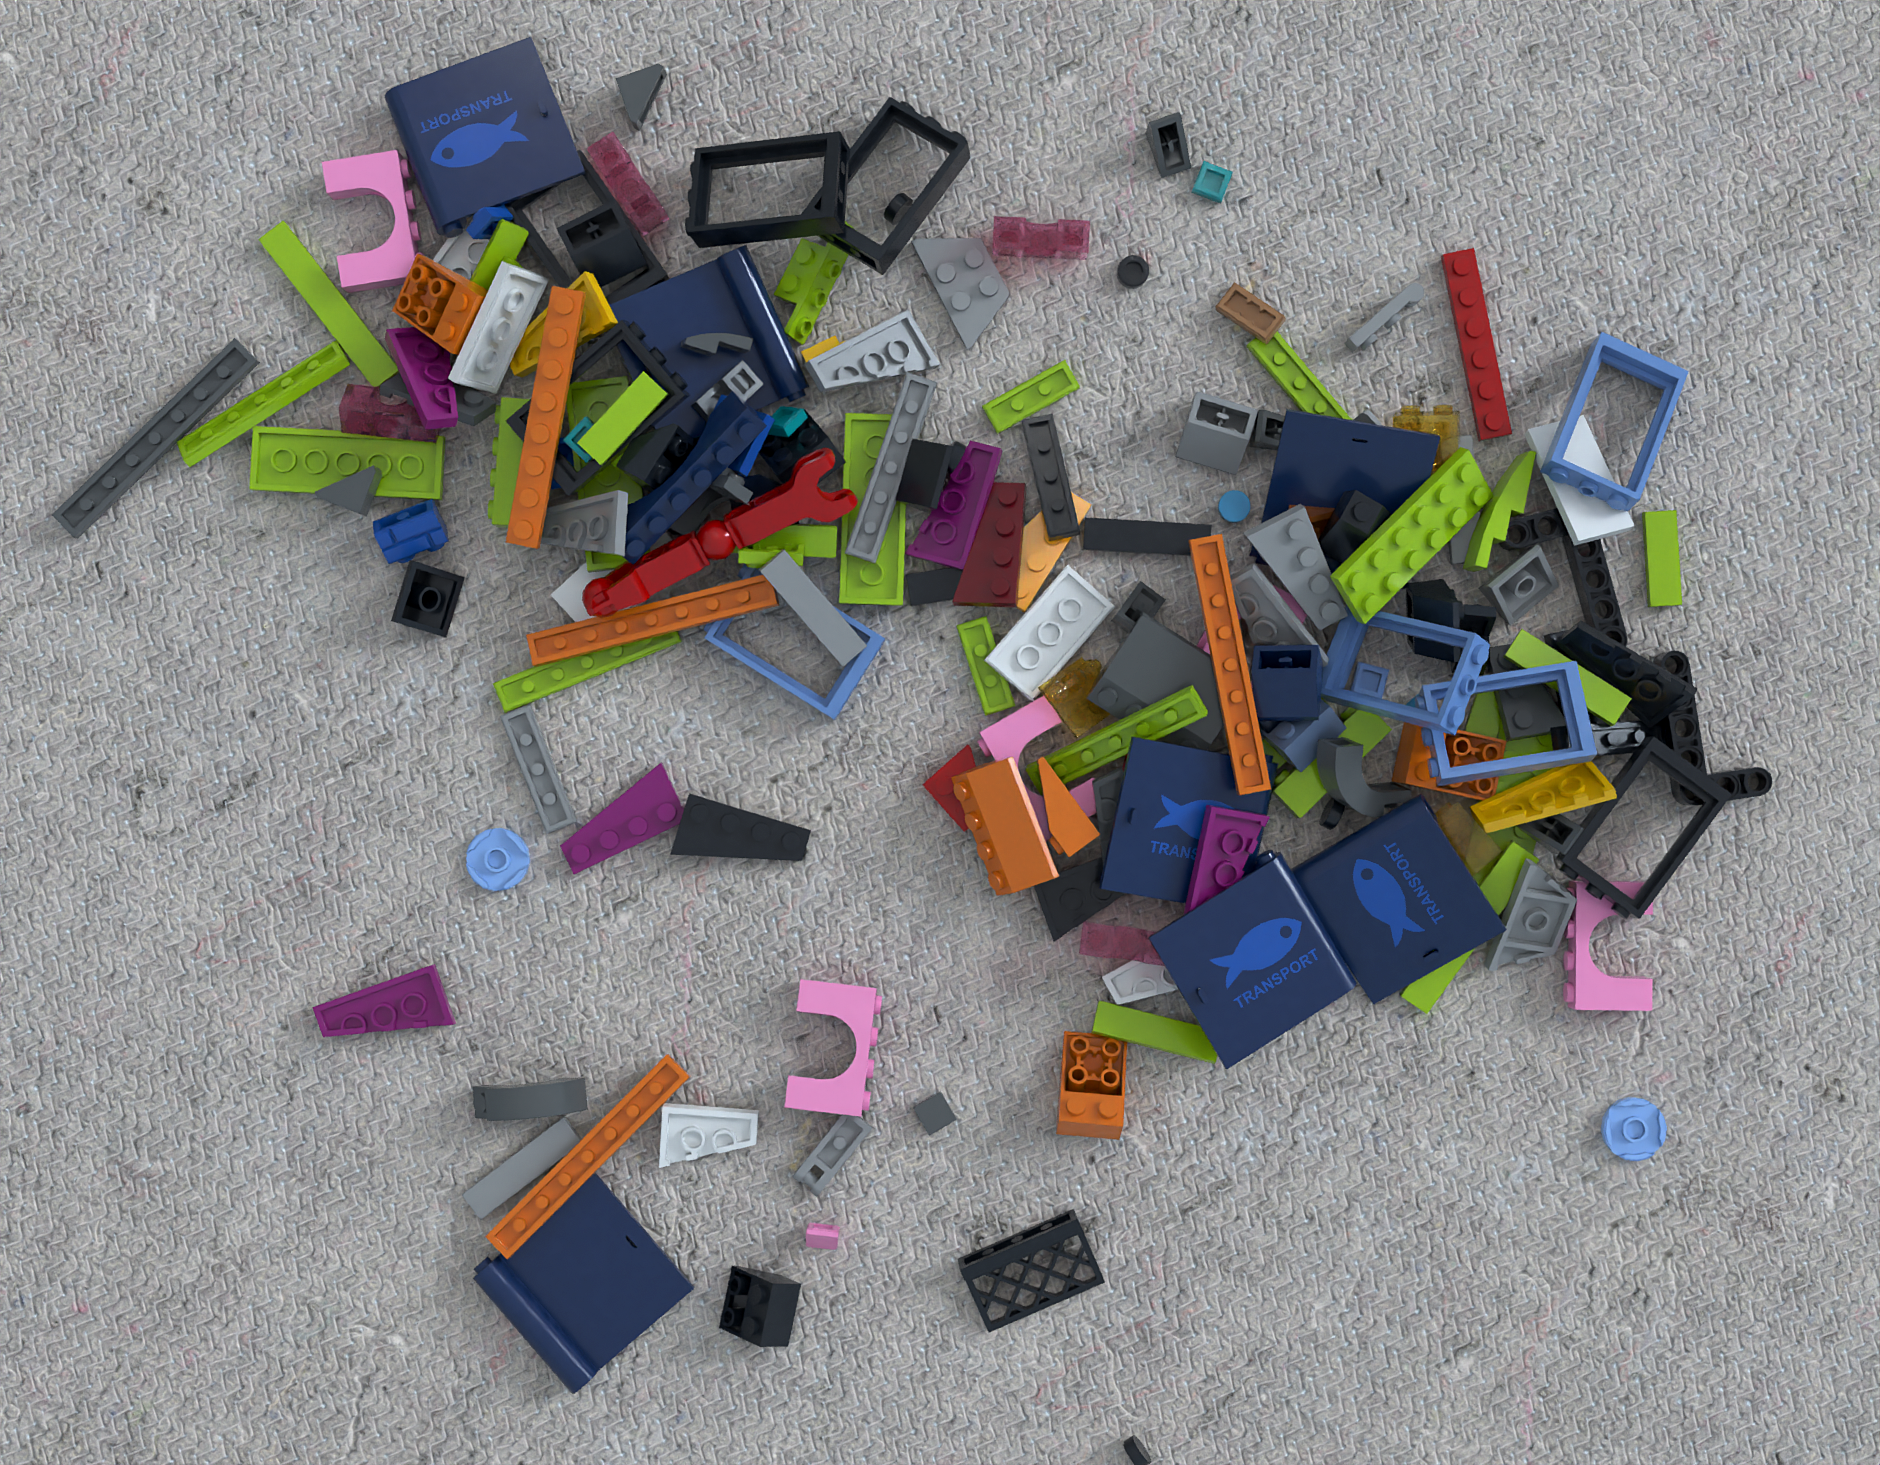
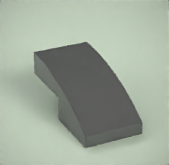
M706 333L685 338L682 340L680 347L707 356L716 354L718 346L745 354L750 351L753 338L729 333Z
M742 360L693 403L692 406L707 422L721 394L728 396L733 391L746 401L763 385V382Z

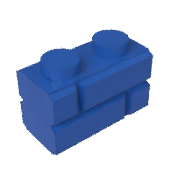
M433 499L373 521L375 539L382 549L388 564L397 561L398 563H406L412 560L415 554L425 550L429 552L437 551L449 541L446 524Z

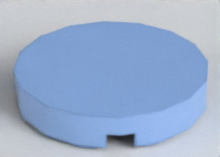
M504 828L488 829L478 834L469 844L466 853L468 873L475 883L488 890H507L519 884L527 874L530 864L529 848L523 838L514 831Z
M1627 1097L1619 1099L1608 1107L1602 1117L1601 1133L1604 1143L1612 1153L1624 1160L1641 1161L1649 1159L1656 1154L1655 1152L1659 1147H1662L1665 1141L1667 1126L1663 1114L1654 1104L1643 1098Z

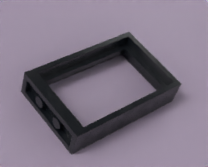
M891 97L888 98L850 149L848 184L895 122L949 153V156L882 245L846 224L844 233L818 236L881 275H884L971 158L968 141L962 134L956 131L951 133L944 129L933 117H924L917 113L909 103L905 101L898 102ZM822 187L801 214L818 213L821 211Z
M837 131L695 148L694 161L690 164L692 187L688 190L690 209L689 217L685 219L687 235L693 239L698 248L844 233L850 147L841 132ZM824 157L820 212L708 224L712 171L714 169Z
M579 149L577 152L586 173L583 176L603 205L615 200L586 156ZM560 184L504 204L513 215L516 225L525 228L529 232L526 238L559 287L568 288L572 281L522 211ZM617 201L616 203L647 263V269L606 296L605 298L609 305L670 279Z
M621 320L578 357L573 363L570 385L624 340L669 394L602 466L593 459L577 472L559 449L557 450L553 478L568 496L579 492L622 455L633 438L646 434L690 396L685 390L688 387L686 381L676 371L672 374L664 365L667 362L665 356L657 347L654 346L651 349L643 340L646 334L634 321L630 324L628 321ZM531 399L506 420L523 442Z
M1654 736L1643 739L1611 782L1616 790L1617 798L1595 804L1580 824L1584 831L1566 855L1558 854L1554 859L1561 865L1559 868L1561 873L1573 881L1578 877L1587 884L1585 890L1599 900L1603 897L1613 904L1611 910L1626 920L1629 916L1637 919L1642 917L1732 795ZM1650 761L1704 801V803L1634 898L1631 899L1577 859V857L1647 762Z

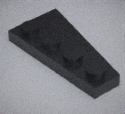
M1581 620L1560 636L1556 643L1574 661H1577L1581 667L1632 698L1626 708L1649 728L1653 727L1696 694V687Z
M1102 857L1058 872L1059 877L1034 886L1054 942L1126 894L1099 888L1103 871Z

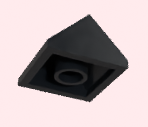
M912 439L895 500L924 512L937 509L953 446Z
M409 560L391 621L447 637L465 577Z

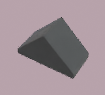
M660 64L615 78L634 129L638 131L641 130L667 76L664 66Z
M1180 112L1149 122L1145 134L1161 178L1190 169L1191 163Z
M1258 410L1251 433L1250 447L1277 450L1285 416L1267 410Z
M371 466L315 491V494L319 499L367 517L383 474L379 468Z
M1140 581L1111 621L1129 633L1143 612L1154 618L1166 599Z
M1561 814L1516 825L1548 851L1559 855H1566L1584 831L1583 827Z

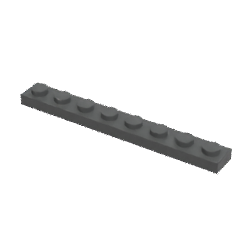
M234 338L66 500L52 516L74 538L78 539L260 362Z

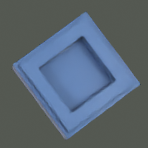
M1357 662L1350 691L1382 699L1389 669Z

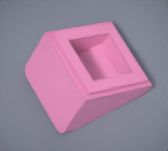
M809 1223L806 1229V1246L836 1250L840 1227L838 1225Z

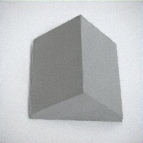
M1534 545L1525 549L1478 589L1492 606L1496 607L1497 612L1506 623L1511 626L1554 591L1559 584L1541 547Z

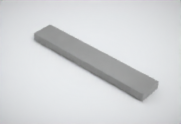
M909 372L906 373L845 554L874 564L876 563L897 502L895 499L912 439L919 438L937 382Z

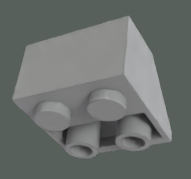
M1197 391L1193 396L1175 457L1236 475L1248 445L1258 409Z

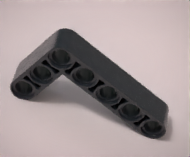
M1558 508L1510 521L1508 529L1510 527L1518 529L1521 538L1518 543H1513L1509 540L1507 534L1506 540L1500 542L1499 545L1508 551L1562 537L1585 623L1603 634L1611 633L1614 635L1615 641L1626 646L1628 642L1627 633L1601 540L1586 542L1590 547V553L1587 557L1581 556L1578 552V545L1574 546ZM1540 519H1546L1550 523L1551 531L1548 535L1540 532L1538 528ZM1589 571L1594 572L1598 576L1599 582L1595 588L1590 587L1586 582V576ZM1598 602H1602L1607 608V614L1603 619L1599 618L1595 613V605Z
M1668 651L1660 653L1655 657L1653 663L1665 670L1666 660L1669 657L1673 658L1677 664L1673 675L1693 686L1690 663L1684 653ZM1695 696L1663 718L1667 746L1680 756L1684 751L1688 752L1691 756L1690 764L1716 783L1720 778H1723L1727 782V791L1732 794L1728 801L1761 796L1771 789V774L1763 768L1745 767L1707 773ZM1682 720L1686 725V732L1682 737L1678 736L1675 731L1676 722ZM1752 773L1759 780V784L1754 790L1748 785V778ZM1669 776L1672 795L1678 803L1682 805H1703L1704 801L1696 795L1691 800L1688 799L1685 795V787Z

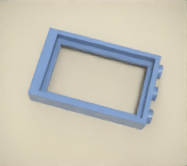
M1601 332L1590 344L1540 472L1548 475L1551 480L1557 483H1566L1577 488L1583 495L1599 498L1607 502L1614 509L1628 512L1641 498L1689 371ZM1601 362L1663 390L1626 488L1563 459Z
M744 563L737 576L743 580L763 574L759 571L760 568H750ZM834 607L864 641L867 647L847 663L827 697L823 698L724 636L734 617L708 623L704 627V631L707 632L704 637L706 640L834 720L838 717L885 642L884 637Z
M1346 604L1345 610L1348 616L1340 620L1327 652L1329 661L1328 665L1323 667L1321 697L1331 703L1456 735L1459 725L1464 720L1465 709L1470 696L1476 689L1477 678L1482 665L1487 661L1490 644L1476 633L1378 611L1366 624H1362L1356 621ZM1369 626L1464 648L1439 713L1344 689Z
M1577 661L1478 676L1477 686L1473 693L1479 694L1556 681L1571 748L1450 767L1443 732L1422 727V741L1424 746H1429L1431 758L1427 760L1429 774L1431 778H1436L1437 786L1591 762L1597 755ZM1451 681L1422 685L1418 693L1419 696H1415V707L1439 713L1436 700L1445 698Z

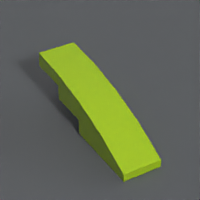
M1530 450L1516 456L1492 491L1494 497L1483 507L1472 534L1463 565L1464 570L1477 572L1487 569L1492 545L1505 541L1510 518L1524 513L1536 452Z

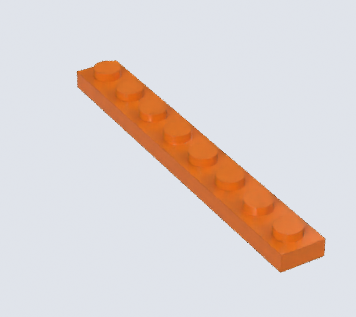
M557 286L551 287L506 543L535 549L540 548L586 292Z
M1222 534L1188 540L1237 795L1270 790L1271 785Z
M759 575L617 611L609 617H594L527 634L526 637L532 665L538 667L779 606L780 604L776 589L764 575Z
M667 1054L485 1237L506 1259H509L691 1076Z

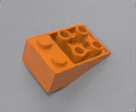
M417 253L392 311L450 353L459 355L488 290Z
M1404 722L1391 782L1481 801L1496 794L1499 776L1437 786L1436 778H1431L1429 774L1427 760L1431 758L1429 746H1424L1421 736L1422 727ZM1457 730L1456 735L1443 732L1450 767L1503 759L1506 740Z
M1064 1031L1056 1134L1120 1139L1124 1121L1127 1042L1093 1033Z

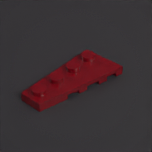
M993 483L952 601L954 606L1017 608L1027 491L1025 483Z

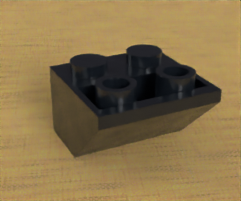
M615 200L556 228L580 275L584 272L594 274L600 288L647 265Z
M805 409L804 411L808 418L789 437L767 435L759 451L761 457L782 484L788 482L792 477L793 468L798 459L822 448H829L833 451L835 464L831 470L819 478L818 483L846 463L830 438Z
M673 423L633 438L616 466L645 490L652 492L676 472L687 459L697 442L678 425Z
M1444 579L1405 584L1406 617L1460 629L1459 620L1464 619L1463 603L1457 600L1454 590L1449 588ZM1407 635V642L1414 654L1459 662L1460 650L1464 649Z
M732 1265L719 1328L759 1347H788L801 1283L779 1274Z

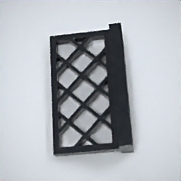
M1074 1209L957 1259L960 1272L968 1285L988 1333L1105 1283ZM1078 1235L1081 1246L1077 1255L1061 1250L1065 1240ZM1046 1250L1054 1253L1048 1268L1032 1263L1037 1252ZM1084 1251L1088 1259L1082 1258ZM1058 1256L1074 1261L1069 1275L1053 1270ZM1015 1262L1024 1266L1019 1280L1003 1275L1007 1265ZM1079 1263L1092 1267L1095 1273V1277L1085 1281L1073 1278ZM1029 1268L1045 1273L1039 1288L1023 1283ZM983 1275L995 1279L989 1293L977 1289L973 1280ZM1050 1276L1066 1281L1062 1291L1053 1294L1044 1290ZM1000 1281L1016 1286L1010 1301L994 1295ZM1021 1288L1036 1294L1032 1304L1023 1306L1015 1303ZM981 1297L987 1299L985 1304H983ZM992 1301L1007 1306L1004 1316L993 1321L990 1320L987 1311Z

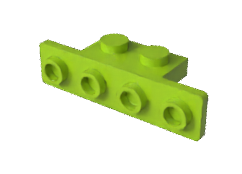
M499 220L470 281L489 290L502 261L523 268L516 261V258L529 232L525 228L509 221Z
M801 238L773 294L780 300L796 306L784 331L787 336L801 345L805 344L808 336L811 334L820 311L826 304L828 295L836 279L840 276L842 267L848 257L847 253L830 243H827L826 247Z
M792 524L740 550L736 546L733 553H739L738 563H745L750 568H761L782 549L789 554L798 566H803L804 557L834 558L837 551V526Z

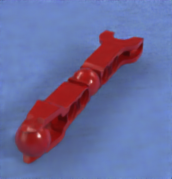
M822 448L801 457L796 462L792 477L788 482L723 515L724 521L717 519L707 521L698 533L693 530L644 554L634 565L629 561H625L605 577L593 579L586 585L582 593V601L587 613L590 616L600 618L612 616L618 610L645 602L655 593L700 571L705 566L710 565V559H726L733 553L736 546L740 550L804 518H813L820 522H831L849 513L858 503L854 492L844 488L828 493L821 491L817 486L819 478L831 470L835 464L833 451L829 448Z

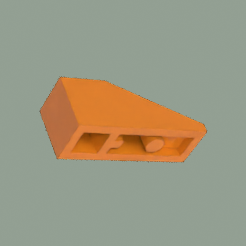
M1041 756L1037 759L1048 830L1053 836L1048 841L1058 855L1065 852L1070 857L1098 837L1100 833L1046 759Z

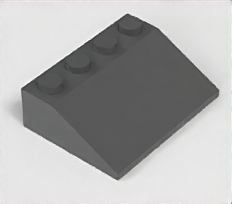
M1144 612L1096 677L1087 696L1088 700L1121 720L1193 685L1208 710L1207 716L1156 741L1207 750L1224 726L1210 654Z

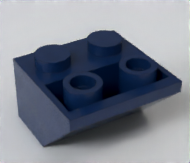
M1319 645L1254 646L1251 676L1258 721L1319 720L1323 678V661Z

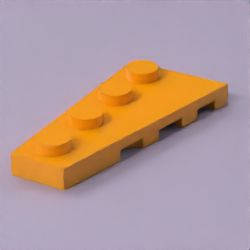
M1071 492L1080 526L1092 504ZM1042 510L1023 528L1017 609L1024 613L1072 539V537L1049 541Z

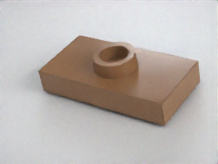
M1235 282L1215 306L1217 312L1266 345L1286 321L1283 314Z

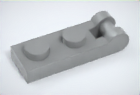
M1418 283L1408 285L1344 344L1352 353L1359 346L1363 350L1368 348L1378 339L1374 334L1383 325L1388 330L1402 317L1398 312L1403 307H1413L1424 297V288Z
M842 1114L792 1177L799 1183L803 1181L811 1188L810 1192L817 1197L873 1127L859 1116ZM814 1164L824 1171L820 1178L810 1171Z

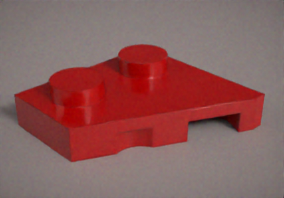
M968 744L922 784L964 832L969 828L965 822V813L961 802L954 794V784L951 777L976 767L971 747Z

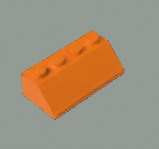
M1013 756L980 764L951 777L954 784V794L961 802L965 813V822L973 833L977 843V853L984 861L989 874V884L995 890L997 896L1015 893L1059 877Z

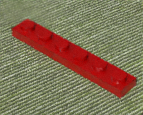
M1471 248L1443 254L1441 261L1478 441L1509 436L1512 434L1475 250Z

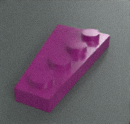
M415 327L386 329L385 341L425 430L456 427L458 421L456 394L452 381L448 379L452 370V366H450V352Z
M970 440L959 464L950 475L951 479L944 491H941L937 509L931 511L928 518L923 521L919 528V534L905 552L907 556L963 571L992 489L1003 452L1001 448Z
M663 763L658 764L560 845L573 874H577L680 824L684 807Z
M1212 805L1206 806L1184 914L1242 878L1245 872L1242 869L1249 854H1253L1258 844L1256 839L1262 826L1266 827L1270 816Z
M435 964L312 1007L323 1037L456 1024Z

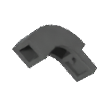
M727 467L667 531L675 537L688 534L693 530L697 532L705 517L717 505L724 501L747 504L753 492L744 487V478Z
M1345 737L1318 739L1317 768L1319 777L1325 790L1338 803L1363 815L1381 817L1384 815V808H1395L1397 803H1405L1411 799L1412 790L1395 782L1366 784L1362 774V744Z
M559 1078L528 1084L479 1085L473 1087L475 1118L487 1119V1121L533 1119L588 1110L585 1078Z

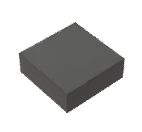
M941 1091L913 1107L929 1136L957 1120Z

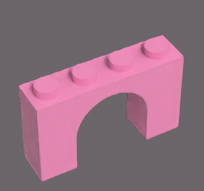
M398 150L322 162L326 193L333 200L363 195H376L387 199L391 203L395 214L393 232L383 245L370 251L337 256L341 287L346 292L353 293L403 285L417 253L424 256L423 252L419 253L417 241L421 240V230L418 221H414L412 209H416L417 205L414 191L409 190L407 178L412 177L409 160L404 159Z
M1045 694L979 732L982 739L978 740L977 743L986 758L992 755L996 761L1013 756L1018 769L1019 756L1024 746L1036 736L1062 721ZM1094 777L1069 790L1087 817L1096 813L1092 781L1095 780ZM1024 785L1045 841H1048L1053 836L1048 830L1043 796L1033 793Z
M1569 880V887L1566 888L1574 894L1577 902L1564 931L1565 938H1568V951L1564 952L1563 957L1564 969L1568 970V983H1564L1563 987L1564 1001L1568 1002V1007L1574 1010L1652 1011V978L1645 976H1608L1602 973L1591 959L1589 953L1591 933L1603 919L1612 915H1618L1611 910L1613 904L1604 897L1599 900L1585 890L1587 884L1583 881ZM1646 881L1608 882L1633 899ZM1653 902L1643 915H1653Z
M800 979L796 1011L832 1016L844 1021L854 1033L856 1054L850 1067L835 1078L815 1079L788 1075L784 1108L862 1117V1110L869 1111L871 1092L865 1091L866 1078H873L875 1060L869 1059L870 1046L876 1047L878 1028L872 1026L874 1014L880 1015L882 996L876 995L877 988Z

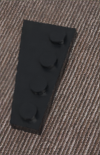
M689 793L670 855L802 861L811 830Z

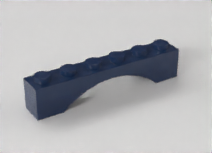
M732 391L710 414L697 444L676 472L650 494L627 505L625 556L622 557L634 565L767 427L755 410L735 392Z

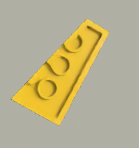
M589 272L582 273L567 288L586 292L576 348L608 331L618 323L594 274ZM548 307L527 326L509 365L514 376L523 378L537 370Z
M1591 761L1555 767L1470 806L1473 818L1483 831L1490 833L1616 799L1617 794L1613 785Z

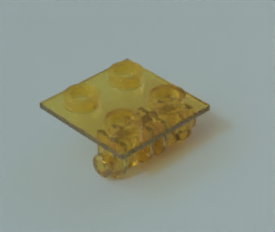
M1081 657L1038 687L1076 739L1110 715L1109 712L1087 699L1093 682L1102 669V665L1097 659L1085 661Z

